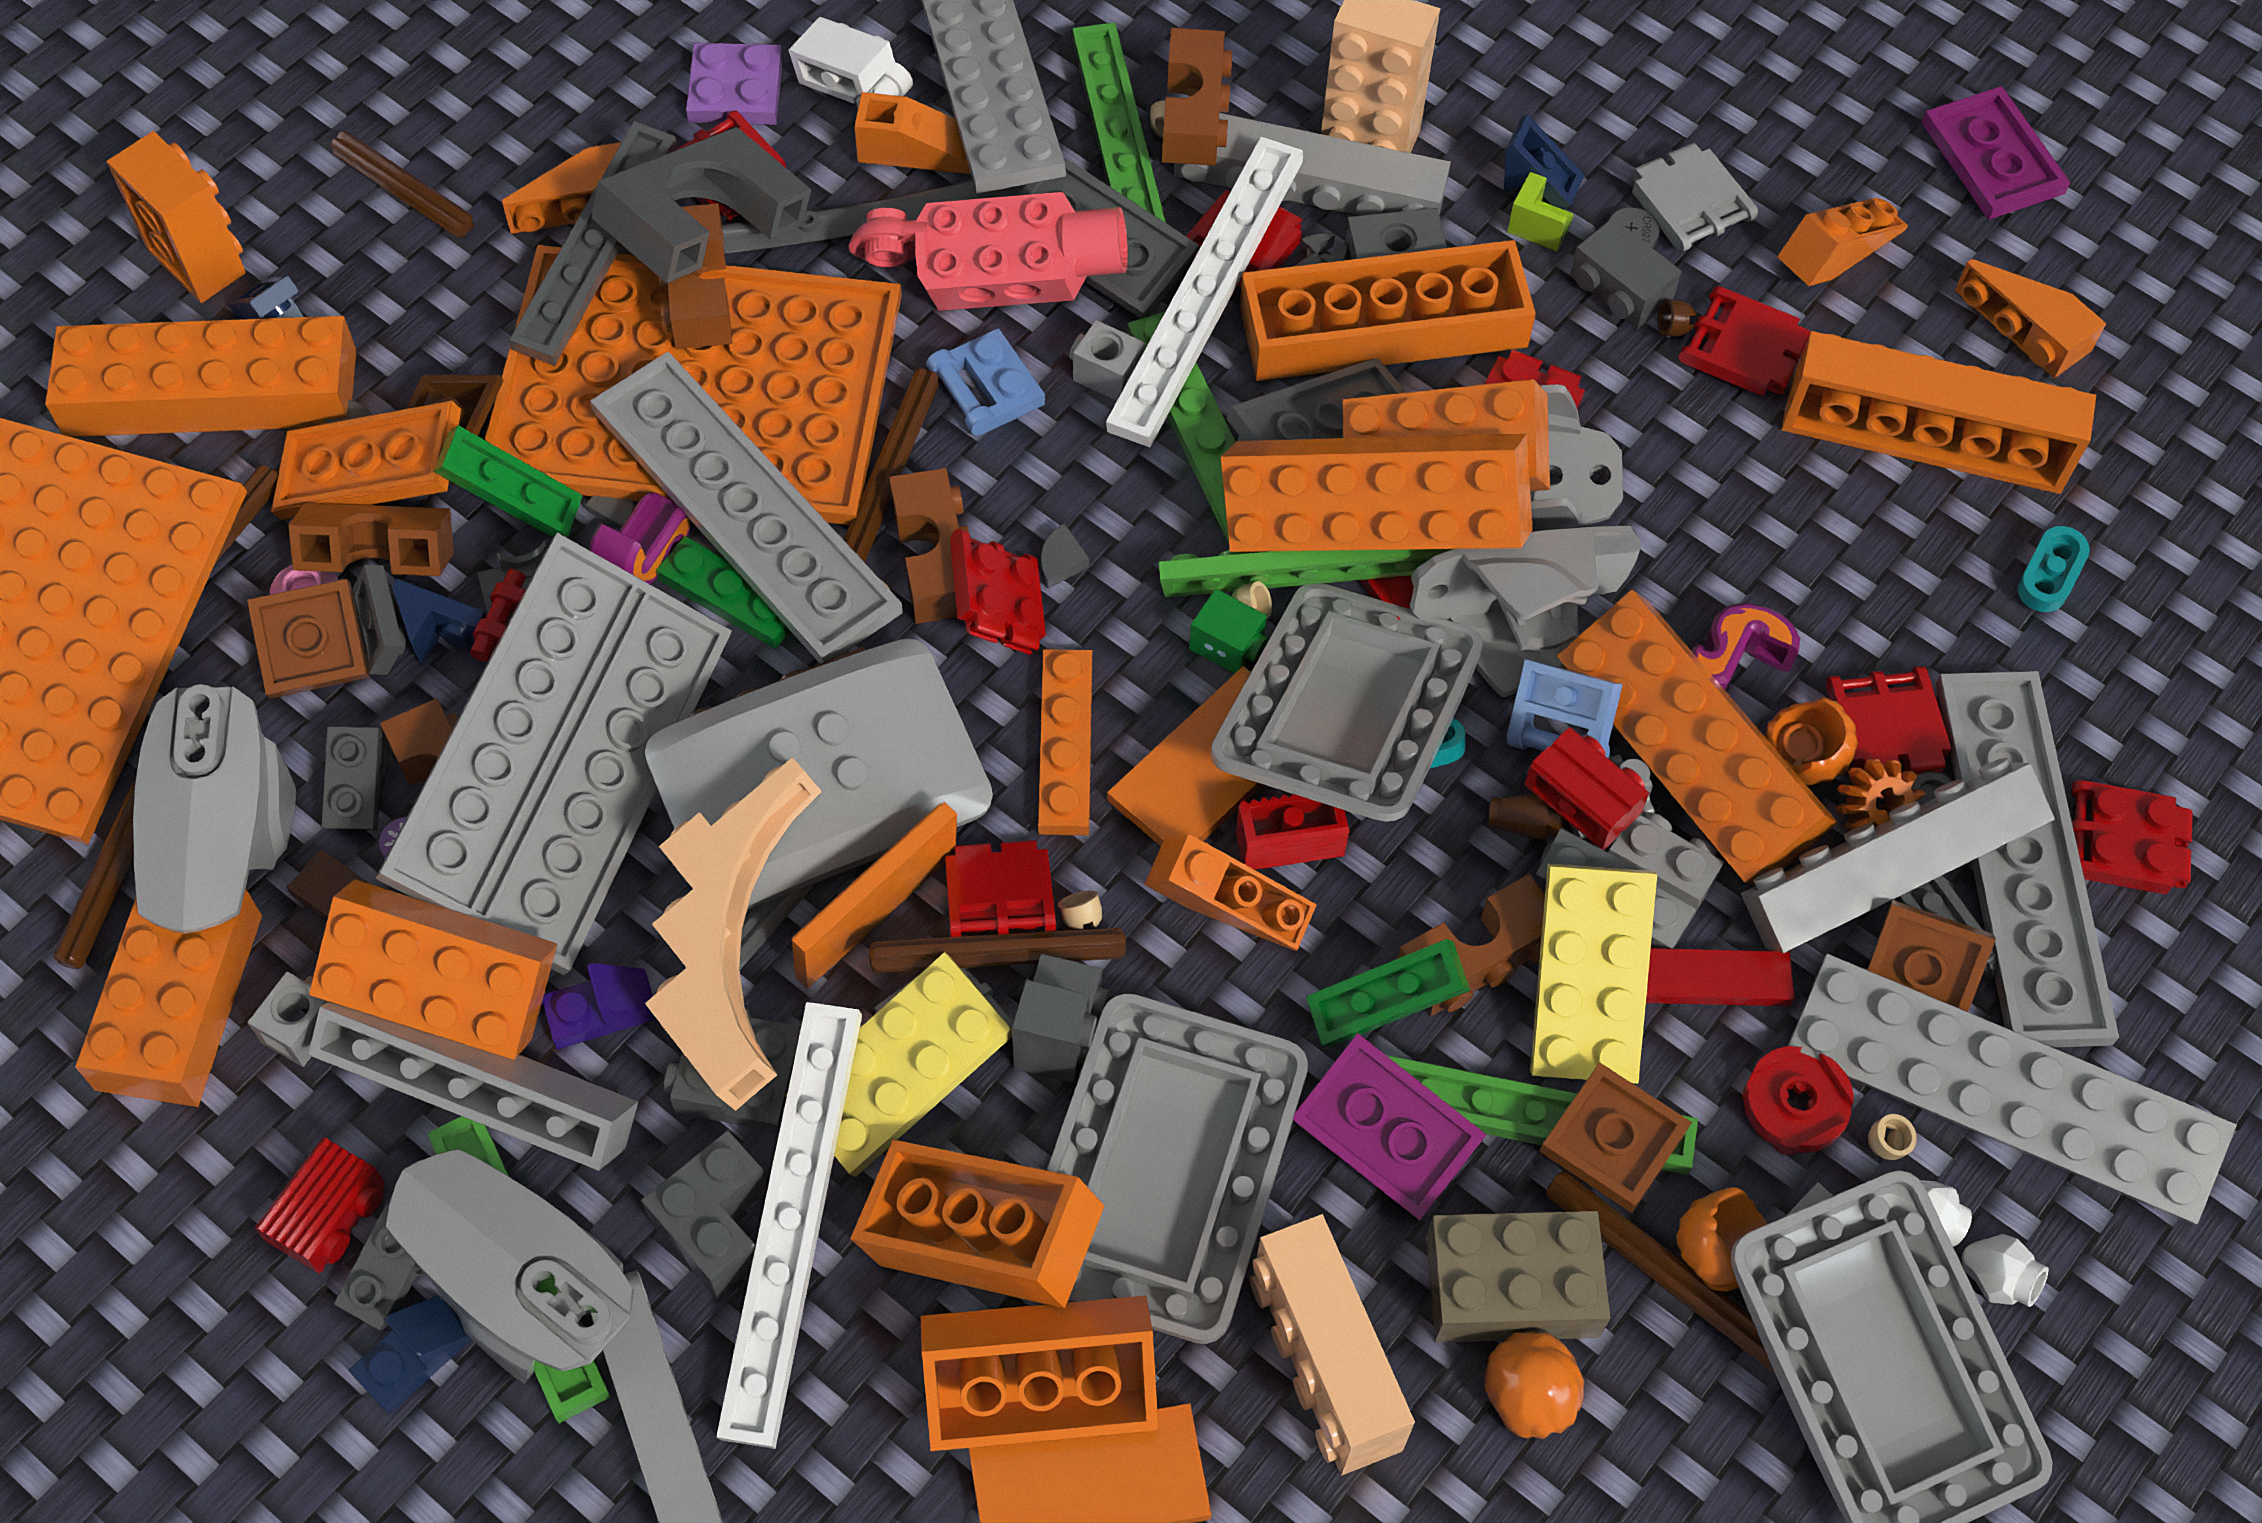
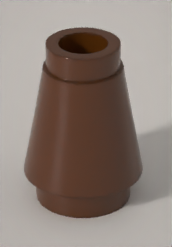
M1534 793L1502 796V798L1491 797L1489 827L1499 828L1500 830L1548 842V837H1556L1562 828L1563 817Z

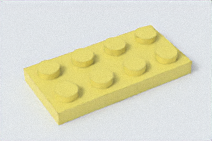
M1548 864L1530 1065L1532 1076L1587 1080L1600 1062L1631 1083H1639L1657 873L1654 871Z
M946 952L859 1029L834 1154L845 1170L854 1177H857L890 1147L892 1140H898L1012 1037L1011 1026Z

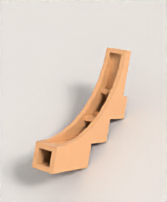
M793 757L784 765L771 770L758 787L742 800L731 804L724 811L722 817L713 825L699 812L691 820L678 825L670 837L659 846L693 888L684 897L671 902L663 915L652 923L686 966V969L679 975L664 981L659 986L656 994L645 1004L712 1091L735 1111L777 1076V1073L756 1041L746 1013L739 966L742 927L752 890L770 852L792 821L822 792Z

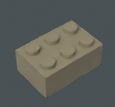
M1598 1211L1433 1215L1426 1235L1435 1343L1505 1341L1514 1332L1525 1333L1528 1331L1549 1333L1556 1336L1557 1339L1600 1338L1611 1318Z

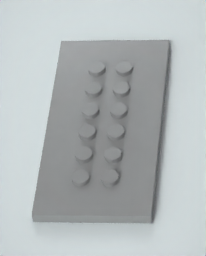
M556 533L375 879L410 897L558 943L551 969L562 975L567 974L572 968L656 792L657 787L646 761L645 749L647 742L653 734L687 719L694 712L732 630L563 535Z

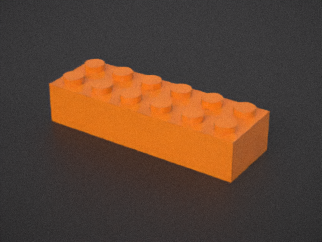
M1515 240L1242 273L1240 311L1256 381L1334 372L1371 359H1379L1383 365L1528 348L1536 315Z
M344 316L56 326L45 405L61 434L69 437L290 429L326 424L325 419H347L348 402L353 397L356 347Z
M1811 331L1790 384L1781 430L2061 494L2091 441L2096 395L2078 391L2071 387H2059L2033 381L2022 376H2010L1984 370L1977 366H1966L1939 360L1928 355H1917L1890 349L1879 344L1872 345L1841 338L1835 334Z
M1527 433L1236 441L1221 456L1230 552L1522 548L1533 531Z
M1634 590L1629 591L1557 655L1569 670L1623 684L1613 722L1614 726L1745 883L1756 886L1753 879L1760 874L1775 868L1784 869L1838 824L1836 819L1652 604Z

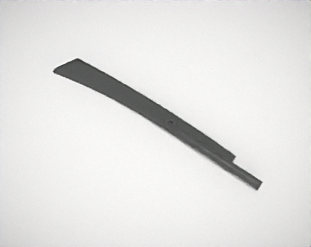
M973 180L875 202L816 212L806 210L802 226L772 239L766 237L749 221L722 225L725 254L851 236L866 222V214L874 209H898L907 214V220H917L926 203L1017 196L1025 185L977 194ZM623 245L618 254L633 255Z

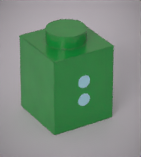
M1215 589L1191 623L1189 650L1235 674L1243 666L1246 667L1250 661L1257 663L1269 641V637L1265 636L1267 615Z

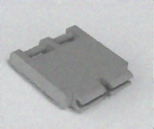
M1691 143L1668 153L1667 158L1669 159L1665 161L1659 157L1633 169L1635 174L1631 175L1634 181L1632 193L1645 210L1657 220L1659 228L1679 252L1690 249L1692 242L1708 235L1717 237L1723 234L1726 227L1741 220L1750 222L1758 218L1756 205L1710 148L1701 151L1695 143Z

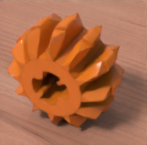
M1869 759L1865 761L1864 770L1861 768H1851L1847 771L1852 786L1839 785L1836 788L1841 795L1847 796V803L1840 804L1835 810L1838 814L1850 815L1844 826L1848 832L1870 823L1877 827L1891 820L1889 813L1892 810L1907 803L1921 800L1926 793L1922 789H1911L1918 775L1913 771L1901 772L1900 762L1887 760L1882 764L1879 759ZM1882 794H1884L1885 804L1878 805L1879 809H1877L1876 799L1883 798Z

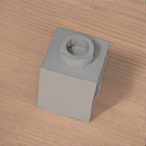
M1095 320L1086 335L1079 334L1071 347L1069 358L1073 360V381L1117 401L1145 351V342Z
M286 972L247 1023L262 1044L304 1067L312 1057L308 1053L319 1008L329 1001L309 995L312 976H308L303 981L293 974ZM300 1009H309L302 1019L288 1022L294 1012Z

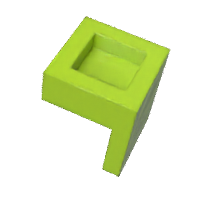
M1530 172L1513 203L1507 233L1558 251L1572 224L1574 215L1569 211L1542 202L1547 178Z

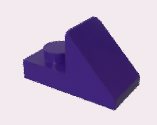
M592 963L587 965L591 978L590 981L544 994L542 1001L556 1049H562L656 1020V1017L645 1004L653 997L646 970L644 968Z

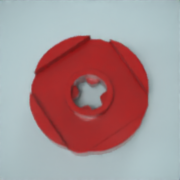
M1797 1046L1778 1048L1762 1057L1754 1067L1742 1091L1745 1112L1752 1127L1764 1140L1771 1143L1777 1152L1783 1155H1793L1797 1152L1812 1153L1833 1144L1846 1129L1851 1116V1106L1854 1103V1092L1851 1082L1839 1064L1822 1053L1818 1055L1820 1060L1800 1052L1803 1047ZM1793 1088L1798 1095L1807 1093L1810 1096V1100L1806 1104V1110L1802 1111L1790 1106L1787 1102L1789 1098L1788 1089Z

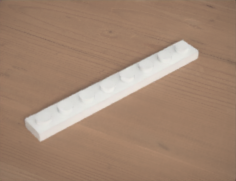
M1260 137L1106 421L1107 432L1151 447L1241 279L1242 273H1244L1303 162V150Z
M806 1002L716 1438L723 1441L776 1449L862 1019L859 1009Z

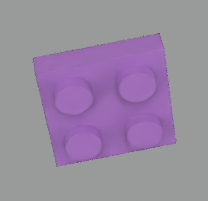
M694 43L686 108L688 123H721L727 120L726 115L729 112L737 110L749 124L777 125L783 62L782 46Z

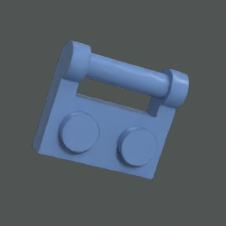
M999 328L953 350L942 349L936 351L926 361L927 369L934 371L938 375V379H941L965 414V424L975 436L983 435L1045 405V393ZM964 368L967 369L992 406L980 405L958 371Z
M1525 659L1507 732L1508 746L1523 751L1529 747L1544 751L1553 744L1560 735L1535 728L1533 720L1536 714L1588 729L1587 735L1595 738L1602 745L1606 757L1609 759L1610 747L1608 742L1623 684L1543 662Z

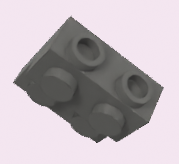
M745 1009L756 1041L777 1073V1076L736 1111L712 1091L683 1052L680 1063L672 1061L669 1063L664 1079V1093L671 1094L670 1100L676 1114L779 1132L787 1098L785 1094L788 1093L801 1026L750 1017L749 1009Z

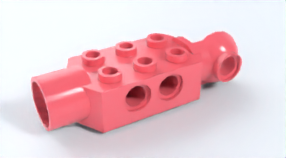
M1063 192L926 203L917 220H907V214L898 209L878 208L866 214V222L856 230L849 242V251L854 256L865 260L873 266L883 268L904 265L907 261L916 259L917 276L939 311L1073 301L1087 276L1126 273L1128 266L1127 232L1122 208L1074 211Z

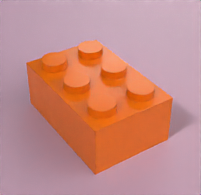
M152 131L106 161L147 251L201 304L246 274L239 256L243 253V248L236 237L228 230L227 226L231 224V219L221 204L216 201L215 196L219 194L216 184L203 169L196 172L191 167L188 157L175 142L168 145L155 131Z

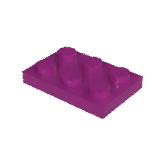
M2002 86L1925 111L1921 122L1988 220L2066 193L2071 182Z
M1358 1033L1297 1109L1293 1117L1296 1123L1418 1220H1421L1486 1136L1483 1131Z

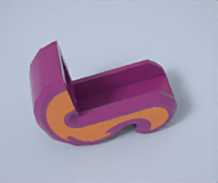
M651 492L641 498L619 532L604 524H598L592 536L590 551L651 585L657 578L656 569L666 559L670 549H674L684 536L687 537L692 521L675 502L656 492Z
M1746 602L1728 605L1719 612L1713 620L1704 647L1698 644L1692 648V652L1723 689L1726 690L1744 651L1752 654L1755 659L1784 672L1790 671L1799 652L1800 637L1793 624L1780 613L1767 607Z

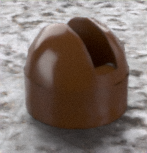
M1664 299L1657 315V325L1660 334L1675 337L1687 334L1694 328L1695 324L1689 322L1690 316H1696V311L1687 301Z

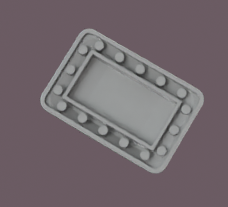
M1328 584L1303 585L1295 592L1213 740L1210 755L1212 762L1218 769L1235 776L1374 820L1396 821L1404 817L1409 811L1434 761L1478 663L1483 640L1474 629L1438 617L1420 620L1411 609Z
M913 639L897 640L839 659L710 708L653 734L647 742L645 749L647 765L674 829L681 823L691 820L699 812L713 825L722 817L724 811L731 804L745 798L763 782V779L771 770L784 765L792 757L822 791L792 821L770 852L752 890L747 910L880 858L940 803H947L957 813V827L985 815L991 806L993 796L991 784L931 652L926 645Z
M1135 994L1118 995L1107 1002L1100 1016L1047 1168L1048 1171L1079 1177L1105 1205L1068 1302L1146 1295L1153 1330L1201 1344L1217 1341L1226 1333L1236 1307L1307 1076L1308 1060L1305 1052L1297 1044Z
M1900 1170L1889 1172L1746 1233L1736 1240L1731 1250L1730 1260L1741 1293L1789 1406L1846 1523H1968L2040 1489L2048 1482L2052 1474L2053 1465L2050 1451L1932 1201L1917 1177L1909 1172Z

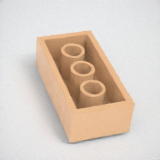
M1415 0L1343 1L1334 20L1321 129L1322 135L1411 153L1421 129L1440 8Z
M1323 1214L1260 1237L1257 1258L1253 1259L1255 1275L1250 1277L1251 1288L1258 1305L1261 1308L1269 1306L1276 1326L1271 1327V1333L1280 1356L1283 1359L1290 1357L1296 1369L1298 1377L1293 1378V1384L1300 1404L1304 1410L1313 1409L1321 1427L1315 1430V1436L1324 1459L1327 1463L1335 1460L1342 1476L1402 1452L1415 1421Z

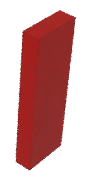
M1651 948L1646 1003L1791 1006L1795 1000L1790 951L1781 953L1777 951L1657 948Z

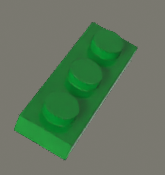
M459 425L449 430L433 471L551 537H554L556 533L564 537L569 535L583 497L582 494Z
M686 536L656 569L658 581L775 650L791 632L727 560Z
M1445 939L1306 996L1322 1046L1331 1047L1354 1038L1357 1033L1360 1035L1471 990L1454 941Z

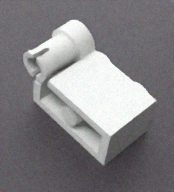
M819 17L789 49L800 84L853 104L856 102L857 107H859L862 92L904 96L913 86L911 75L902 65L895 62L889 41L879 36H872L850 28L843 23H836Z

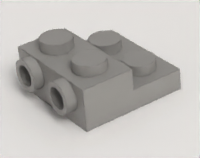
M1647 813L1645 816L1639 815L1634 822L1620 833L1608 853L1640 870L1657 873V879L1661 883L1655 894L1651 947L1674 949L1717 879L1724 861L1716 857V849L1707 841L1700 838H1692L1688 842L1671 832L1672 826L1665 818L1655 813Z

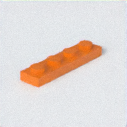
M1043 649L1039 835H1089L1092 650Z

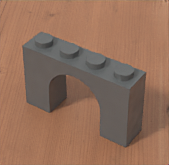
M735 127L599 180L592 219L663 281L669 283L702 269L710 231L681 208L675 200L698 197L723 203L737 211L766 237L772 239L803 225L811 188L739 128Z

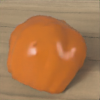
M1826 697L1780 709L1774 718L1768 721L1764 735L1806 785L1831 783L1836 777L1845 774L1855 758V751L1858 745L1856 726L1853 720L1845 713L1843 707L1838 702Z
M1730 1187L1710 1193L1692 1202L1688 1211L1679 1219V1231L1676 1234L1677 1245L1681 1250V1258L1685 1260L1708 1288L1725 1292L1739 1288L1730 1260L1732 1247L1736 1240L1744 1234L1763 1227L1767 1223L1762 1214L1756 1209L1754 1202L1748 1198L1746 1192L1742 1189Z
M1535 1331L1525 1333L1514 1332L1505 1341L1501 1342L1488 1357L1487 1368L1483 1378L1485 1382L1484 1387L1506 1430L1526 1439L1531 1437L1545 1439L1551 1433H1562L1574 1424L1577 1412L1580 1410L1584 1400V1379L1573 1354L1556 1336Z

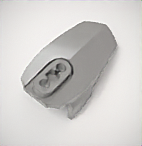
M1558 384L1540 385L1548 394L1550 474H1555L1562 480L1556 485H1550V490L1530 491L1533 531L1568 529L1609 519L1623 500L1622 450L1608 433L1580 426L1577 407L1565 386ZM1600 473L1606 476L1608 482L1598 485L1593 483L1590 477Z
M1599 526L1531 532L1522 548L1452 549L1432 557L1413 572L1411 581L1414 589L1411 603L1409 604L1413 613L1420 620L1438 617L1465 625L1479 633L1483 640V646L1476 669L1498 695L1508 697L1517 693L1525 659L1561 668L1565 667L1557 655L1579 636L1577 604H1586L1588 597L1616 592L1636 563L1641 547L1640 540L1631 526Z
M199 684L190 688L176 687L156 702L140 749L133 814L134 872L138 914L155 926L172 932L191 933L223 924L239 915L249 870H274L276 861L287 849L296 802L295 784L276 744L264 737L261 732L255 703L233 686L210 687L209 685ZM203 703H210L207 710L202 712L203 720H199L195 714L197 707ZM205 751V755L200 761L190 762L194 754Z
M460 1149L436 1154L418 1161L402 1171L389 1204L386 1228L416 1262L446 1302L459 1315L464 1332L500 1366L522 1383H525L533 1374L535 1361L561 1372L591 1364L631 1318L634 1290L623 1274V1263L593 1235L578 1226L568 1216L534 1192ZM552 1278L555 1279L554 1285L558 1293L555 1296L550 1292L539 1293L536 1291V1287L542 1280ZM590 1312L598 1314L597 1320L592 1326L585 1328L578 1325L583 1315Z

